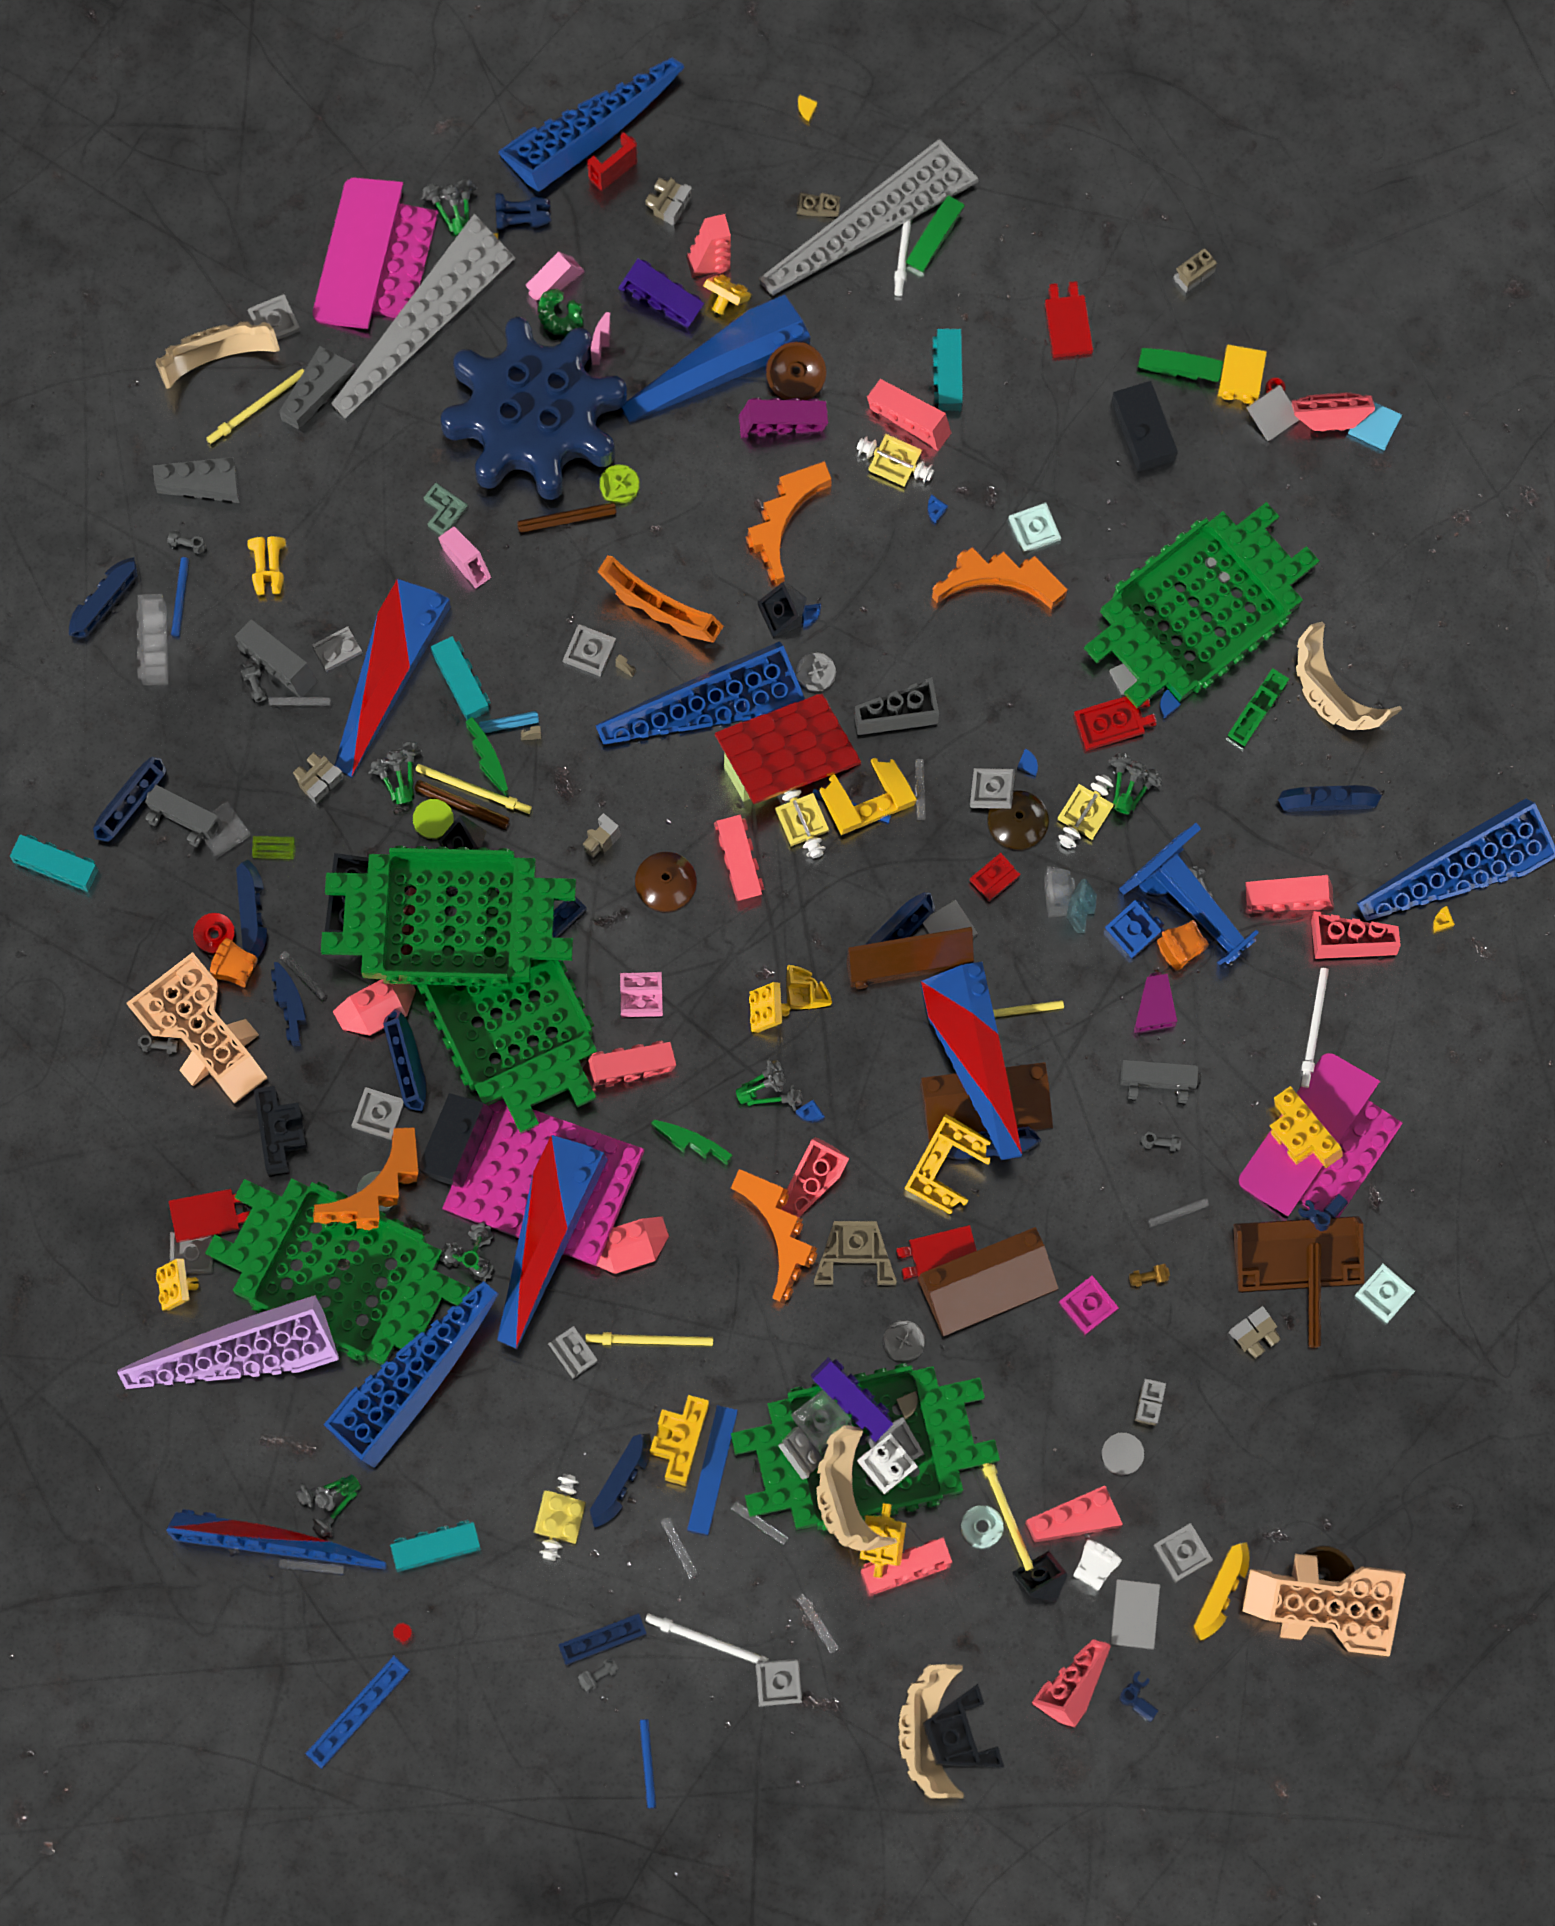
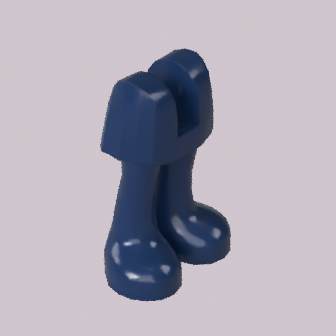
M495 193L496 229H503L507 225L517 223H531L532 227H538L551 222V213L547 212L551 208V200L532 197L531 200L512 202L507 201L502 193ZM529 211V213L506 214V212Z

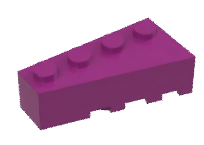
M752 398L748 400L739 414L741 438L748 437V433H758V436H766V433L777 431L778 435L789 433L792 430H796V433L823 431L828 424L826 401H819V399L800 401L798 398L790 400Z

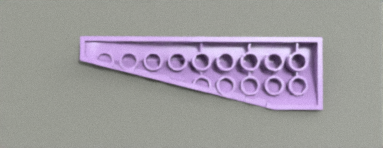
M315 1295L197 1335L119 1369L117 1373L125 1388L131 1389L152 1387L154 1384L159 1383L172 1385L174 1382L179 1381L193 1383L195 1380L205 1379V1381L240 1378L241 1375L255 1377L260 1376L262 1373H272V1375L281 1374L283 1371L297 1373L339 1360V1356L324 1311Z

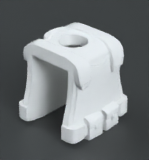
M1088 1540L1084 1545L1081 1560L1073 1577L1082 1580L1098 1591L1109 1574L1120 1565L1122 1559L1103 1545Z

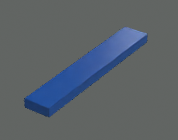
M717 1405L687 1528L688 1531L705 1535L709 1534L731 1442V1433H733L738 1410Z
M393 1656L307 1751L306 1755L322 1769L410 1670Z

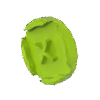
M626 465L611 466L605 470L600 478V490L609 502L625 504L631 502L639 492V477L634 470Z
M429 799L422 802L416 807L413 814V825L416 832L426 839H440L454 823V815L451 808L445 802L438 799Z

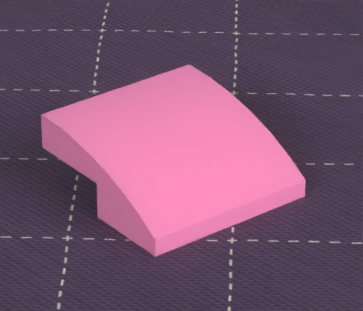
M608 312L599 321L593 335L591 344L592 365H600L601 347H609L611 323L610 313Z
M662 972L620 973L621 1017L663 1016Z

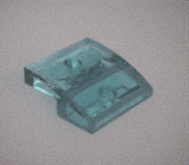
M1082 879L1077 885L1067 910L1066 918L1076 933H1085L1087 914H1095L1097 895L1087 879Z

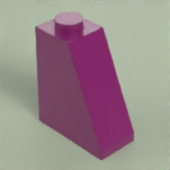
M1155 972L1150 974V977H1147L1134 1026L1135 1033L1176 1026L1177 1017L1168 974Z

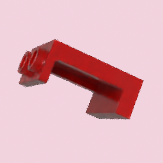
M623 132L621 134V149L602 164L594 156L588 160L589 179L601 191L637 163V143L635 139Z

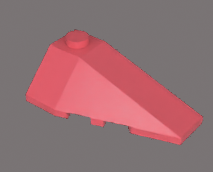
M817 1137L813 1138L787 1188L789 1190V1198L781 1210L800 1217L840 1178L850 1158L834 1146Z
M1093 1639L1074 1656L1075 1661L1067 1668L1063 1667L1058 1671L1060 1675L1052 1682L1048 1681L1043 1685L1032 1703L1059 1723L1076 1727L1088 1708L1110 1650V1644Z

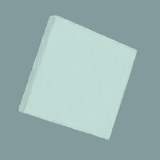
M1047 503L1012 514L1008 518L1023 554L1061 540Z
M1382 1264L1355 1296L1388 1323L1415 1291L1386 1265Z

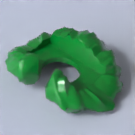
M550 289L543 292L537 308L539 312L538 319H540V323L544 325L548 332H552L553 335L563 334V336H566L572 329L583 326V310L580 303L570 300L566 305L568 307L567 316L565 318L557 317L554 313V307L564 298V293L559 289Z

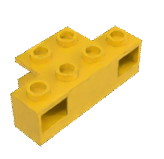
M1291 1086L1274 1097L1275 1107L1282 1114V1117L1270 1125L1272 1129L1271 1135L1280 1145L1284 1143L1288 1148L1287 1154L1296 1165L1313 1153L1325 1168L1343 1157L1340 1145Z
M688 1395L683 1415L666 1410L661 1411L658 1421L659 1426L651 1445L650 1454L669 1459L665 1481L686 1486L708 1410L709 1400Z

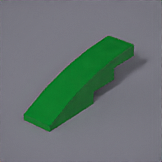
M948 195L905 263L924 273L944 239H947L965 204Z
M1151 348L1141 349L1138 362L1139 368L1175 378L1177 375H1181L1195 380L1200 377L1218 382L1220 379L1223 361L1204 356Z
M1272 668L1227 736L1245 747L1290 679Z
M471 717L466 721V727L476 738L472 741L475 751L482 757L479 761L480 769L499 791L507 797L509 796L508 787L495 750L483 730Z
M658 1120L651 1122L654 1130L682 1152L691 1147L705 1159L712 1153L726 1165L732 1161L733 1155L696 1132Z

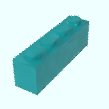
M937 329V335L933 336V348L937 349V355H933V367H937V373L933 375V384L937 385V392H934V404H938V409L941 411H962L961 329Z
M453 636L432 645V655L466 720L471 717L475 719L489 712L488 705L491 702L486 692L482 694L479 688L482 685L478 676L472 675L470 670L473 667L468 658L464 659L462 655L464 650L459 641L455 642Z
M29 834L27 836L19 835L10 854L11 860L16 864L87 892L98 872L94 860L88 857H83V859L76 857L74 852L67 849L61 851L50 842L45 844L38 842L36 837Z
M469 1520L459 1522L457 1527L450 1529L448 1526L439 1527L435 1533L428 1534L427 1531L417 1533L415 1538L407 1540V1537L394 1540V1544H390L397 1572L481 1550L474 1522L470 1523Z

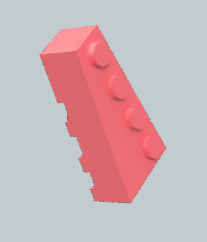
M725 214L705 218L699 230L700 235L696 236V243L691 246V253H688L686 256L692 278L715 272L723 273L730 269L731 234Z
M882 379L879 380L867 396L869 407L872 411L885 416L937 451L940 450L951 435L946 413Z
M741 815L716 821L714 826L716 830L719 829V843L722 850L725 851L724 860L727 869L730 870L729 877L736 901L762 895L761 890H764L762 879L758 878L756 870H759L756 858L752 859L751 850L754 849L751 838L747 839L745 833L748 830L746 819H742Z
M1328 875L1245 882L1247 908L1253 913H1263L1265 911L1279 912L1284 910H1334L1333 888Z
M656 1041L650 1046L639 1044L628 1050L617 1048L612 1050L611 1053L604 1054L603 1051L593 1053L582 1069L594 1091L598 1085L604 1084L605 1087H610L622 1079L627 1083L640 1078L642 1074L644 1078L671 1072L676 1067L671 1043Z
M1105 1486L1034 1516L1025 1523L1034 1543L1119 1529L1123 1525Z
M944 1538L928 1541L918 1548L915 1546L904 1550L905 1553H902L901 1566L883 1565L882 1578L873 1577L874 1563L869 1562L865 1564L864 1569H861V1574L869 1596L950 1568L952 1560Z

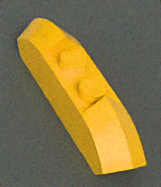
M1247 1542L1232 1546L1222 1564L1194 1624V1629L1200 1641L1214 1634L1223 1625L1227 1616L1221 1610L1225 1611L1231 1600L1227 1597L1230 1591L1234 1592L1240 1580L1236 1578L1237 1576L1246 1578L1250 1563Z

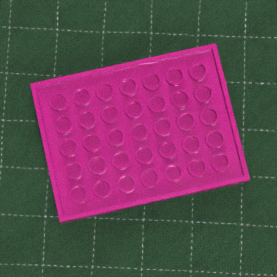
M504 1099L488 1106L494 1111V1114L463 1188L452 1185L442 1209L477 1223L484 1222L485 1226L489 1225L493 1229L519 1238L532 1175L550 1136L554 1135L587 1145L603 1152L608 1161L563 1254L597 1266L645 1150L533 1110L539 1122V1126L520 1134Z

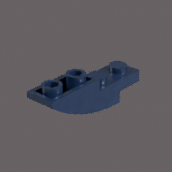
M274 962L275 969H271L272 981H276L277 989H273L274 1001H278L280 1008L287 1007L284 1008L285 1021L289 1020V1028H286L287 1041L291 1040L292 1046H301L299 1025H307L303 1003L292 978L279 962Z

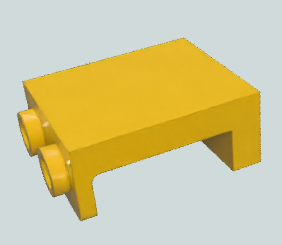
M1227 345L1218 396L1226 400H1242V402L1248 404L1255 402L1260 393L1266 351Z

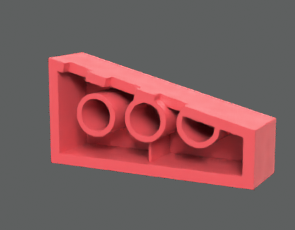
M1313 912L1311 925L1315 959L1397 955L1401 945L1398 926L1377 922L1368 923L1362 922L1360 919L1352 918L1351 920L1340 918L1338 915L1331 914L1329 916L1323 915L1321 912Z

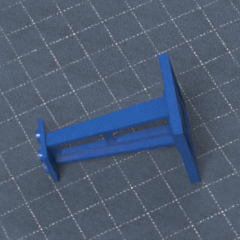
M1195 823L1174 838L1127 880L1119 890L1124 895L1144 880L1147 881L1154 877L1228 951L1217 963L1219 965L1224 962L1229 964L1242 954L1239 950L1243 951L1256 941L1255 936L1259 932L1255 930L1243 938L1178 856L1184 850L1182 846L1201 830L1200 826Z

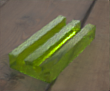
M253 836L252 857L294 859L295 838ZM257 842L290 843V846L257 845ZM257 850H278L289 852H257Z

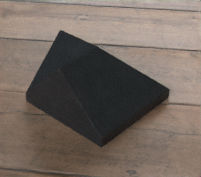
M786 581L780 583L758 601V605L773 637L802 626V614L807 598Z
M460 815L438 842L441 847H447L448 849L466 847L469 850H478V848H481L487 831L465 816Z
M1050 1551L1031 1561L1034 1567L1032 1570L1026 1571L1023 1565L1012 1572L1031 1597L1050 1601H1057L1068 1577L1067 1572Z

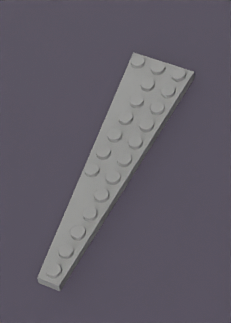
M939 139L759 278V282L771 295H774L938 205L948 195L952 197L976 184L978 178Z
M475 214L470 218L331 403L344 418L355 410L515 259Z

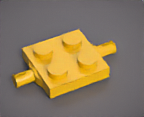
M883 1503L882 1516H865V1523L875 1533L883 1537L897 1539L895 1544L869 1551H861L860 1559L869 1560L875 1564L873 1577L882 1578L883 1565L901 1566L906 1522L896 1521L890 1517L892 1504Z

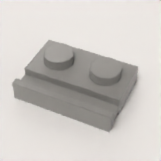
M349 627L312 645L326 672L362 654V650Z
M574 1326L558 1336L554 1341L548 1343L572 1379L598 1362Z
M800 1426L793 1428L783 1439V1442L778 1445L802 1480L808 1478L809 1474L823 1460Z

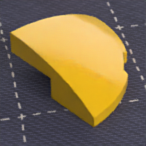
M794 965L787 966L786 976L787 1004H789L790 1009H812L832 1005L830 993L824 983L820 981L818 984L811 977L812 973Z

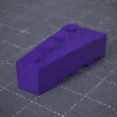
M639 258L618 287L622 291L630 290L633 292L632 296L638 300L646 299L650 307L656 310H665L666 316L687 328L704 304L697 295L688 293L681 284L672 282L665 273L656 271L649 262Z
M828 1357L811 1374L812 1379L833 1400L836 1399L838 1401L837 1404L847 1414L852 1415V1418L861 1429L866 1428L870 1438L876 1442L893 1425L890 1416L887 1414L889 1409L882 1402L877 1404L873 1400L875 1396L867 1388L863 1390L857 1385L859 1380L852 1373L847 1375L843 1371L845 1367L837 1359L833 1361Z

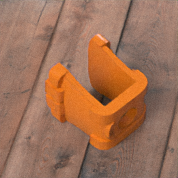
M1194 920L1177 928L1164 930L1162 932L1163 937L1157 940L1160 952L1165 957L1168 965L1176 972L1181 970L1191 959L1203 953L1209 945Z
M225 938L213 957L210 972L215 980L228 981L244 988L253 969L256 967L258 959L255 955L238 947L232 940Z

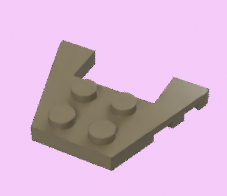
M834 1221L814 1279V1285H833V1263H877V1285H896L897 1280L885 1250L877 1222Z

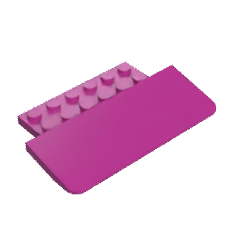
M351 178L347 180L344 184L313 308L314 319L320 323L368 329L372 314L396 318L422 283L438 218V211L400 204L404 186L403 182Z
M1324 1054L1315 1065L1314 1072L1311 1073L1309 1088L1300 1087L1297 1094L1340 1145L1343 1157L1325 1168L1313 1153L1296 1165L1287 1154L1288 1148L1284 1143L1280 1145L1271 1135L1270 1131L1240 1174V1186L1286 1216L1290 1215L1298 1202L1305 1205L1306 1200L1311 1201L1314 1204V1208L1316 1210L1319 1209L1321 1212H1324L1323 1209L1337 1194H1340L1349 1203L1403 1124L1368 1100L1380 1081L1334 1054ZM1346 1206L1336 1217H1340Z

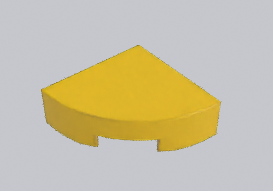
M799 95V111L804 119L810 121L818 102Z
M1448 906L1442 908L1435 916L1433 922L1434 933L1454 927L1455 924Z

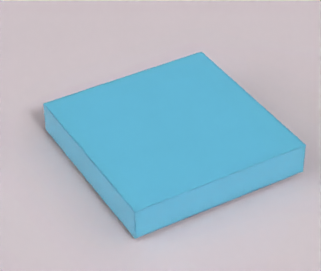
M1373 401L1375 410L1355 428H1351L1348 434L1385 450L1402 415Z

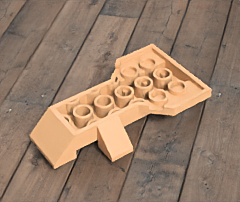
M192 952L126 1004L152 1036L181 1038L192 1052L181 1067L180 1072L192 1086L210 1073L235 1104L267 1079L262 1069L244 1047L259 1036V1034L246 1019L226 1025L216 1014L215 1008L219 984ZM174 992L177 996L171 998L170 994ZM186 1007L189 1009V1012H183V1008ZM199 1022L202 1026L196 1028L195 1024Z
M1296 1553L1292 1569L1294 1577L1276 1575L1270 1571L1250 1569L1243 1612L1269 1621L1282 1622L1280 1637L1302 1640L1311 1626L1332 1628L1349 1652L1390 1656L1405 1579L1403 1571L1361 1566L1341 1582L1319 1580L1317 1557ZM1332 1602L1337 1603L1336 1606L1333 1605V1608H1330ZM1356 1604L1358 1607L1354 1608V1611H1352L1350 1609L1351 1606ZM1374 1607H1377L1378 1610H1377V1611L1374 1610V1613H1372L1371 1610H1372Z

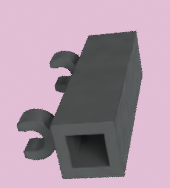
M155 785L153 790L147 794L145 802L151 809L145 818L148 820V823L156 827L161 815L193 830L188 835L187 840L190 841L189 844L198 847L202 836L212 840L222 824L217 815L158 785Z
M1123 1060L1120 1085L1129 1086L1128 1099L1137 1100L1139 1086L1178 1089V1103H1187L1188 1090L1195 1091L1197 1085H1201L1202 1074L1198 1072V1066Z

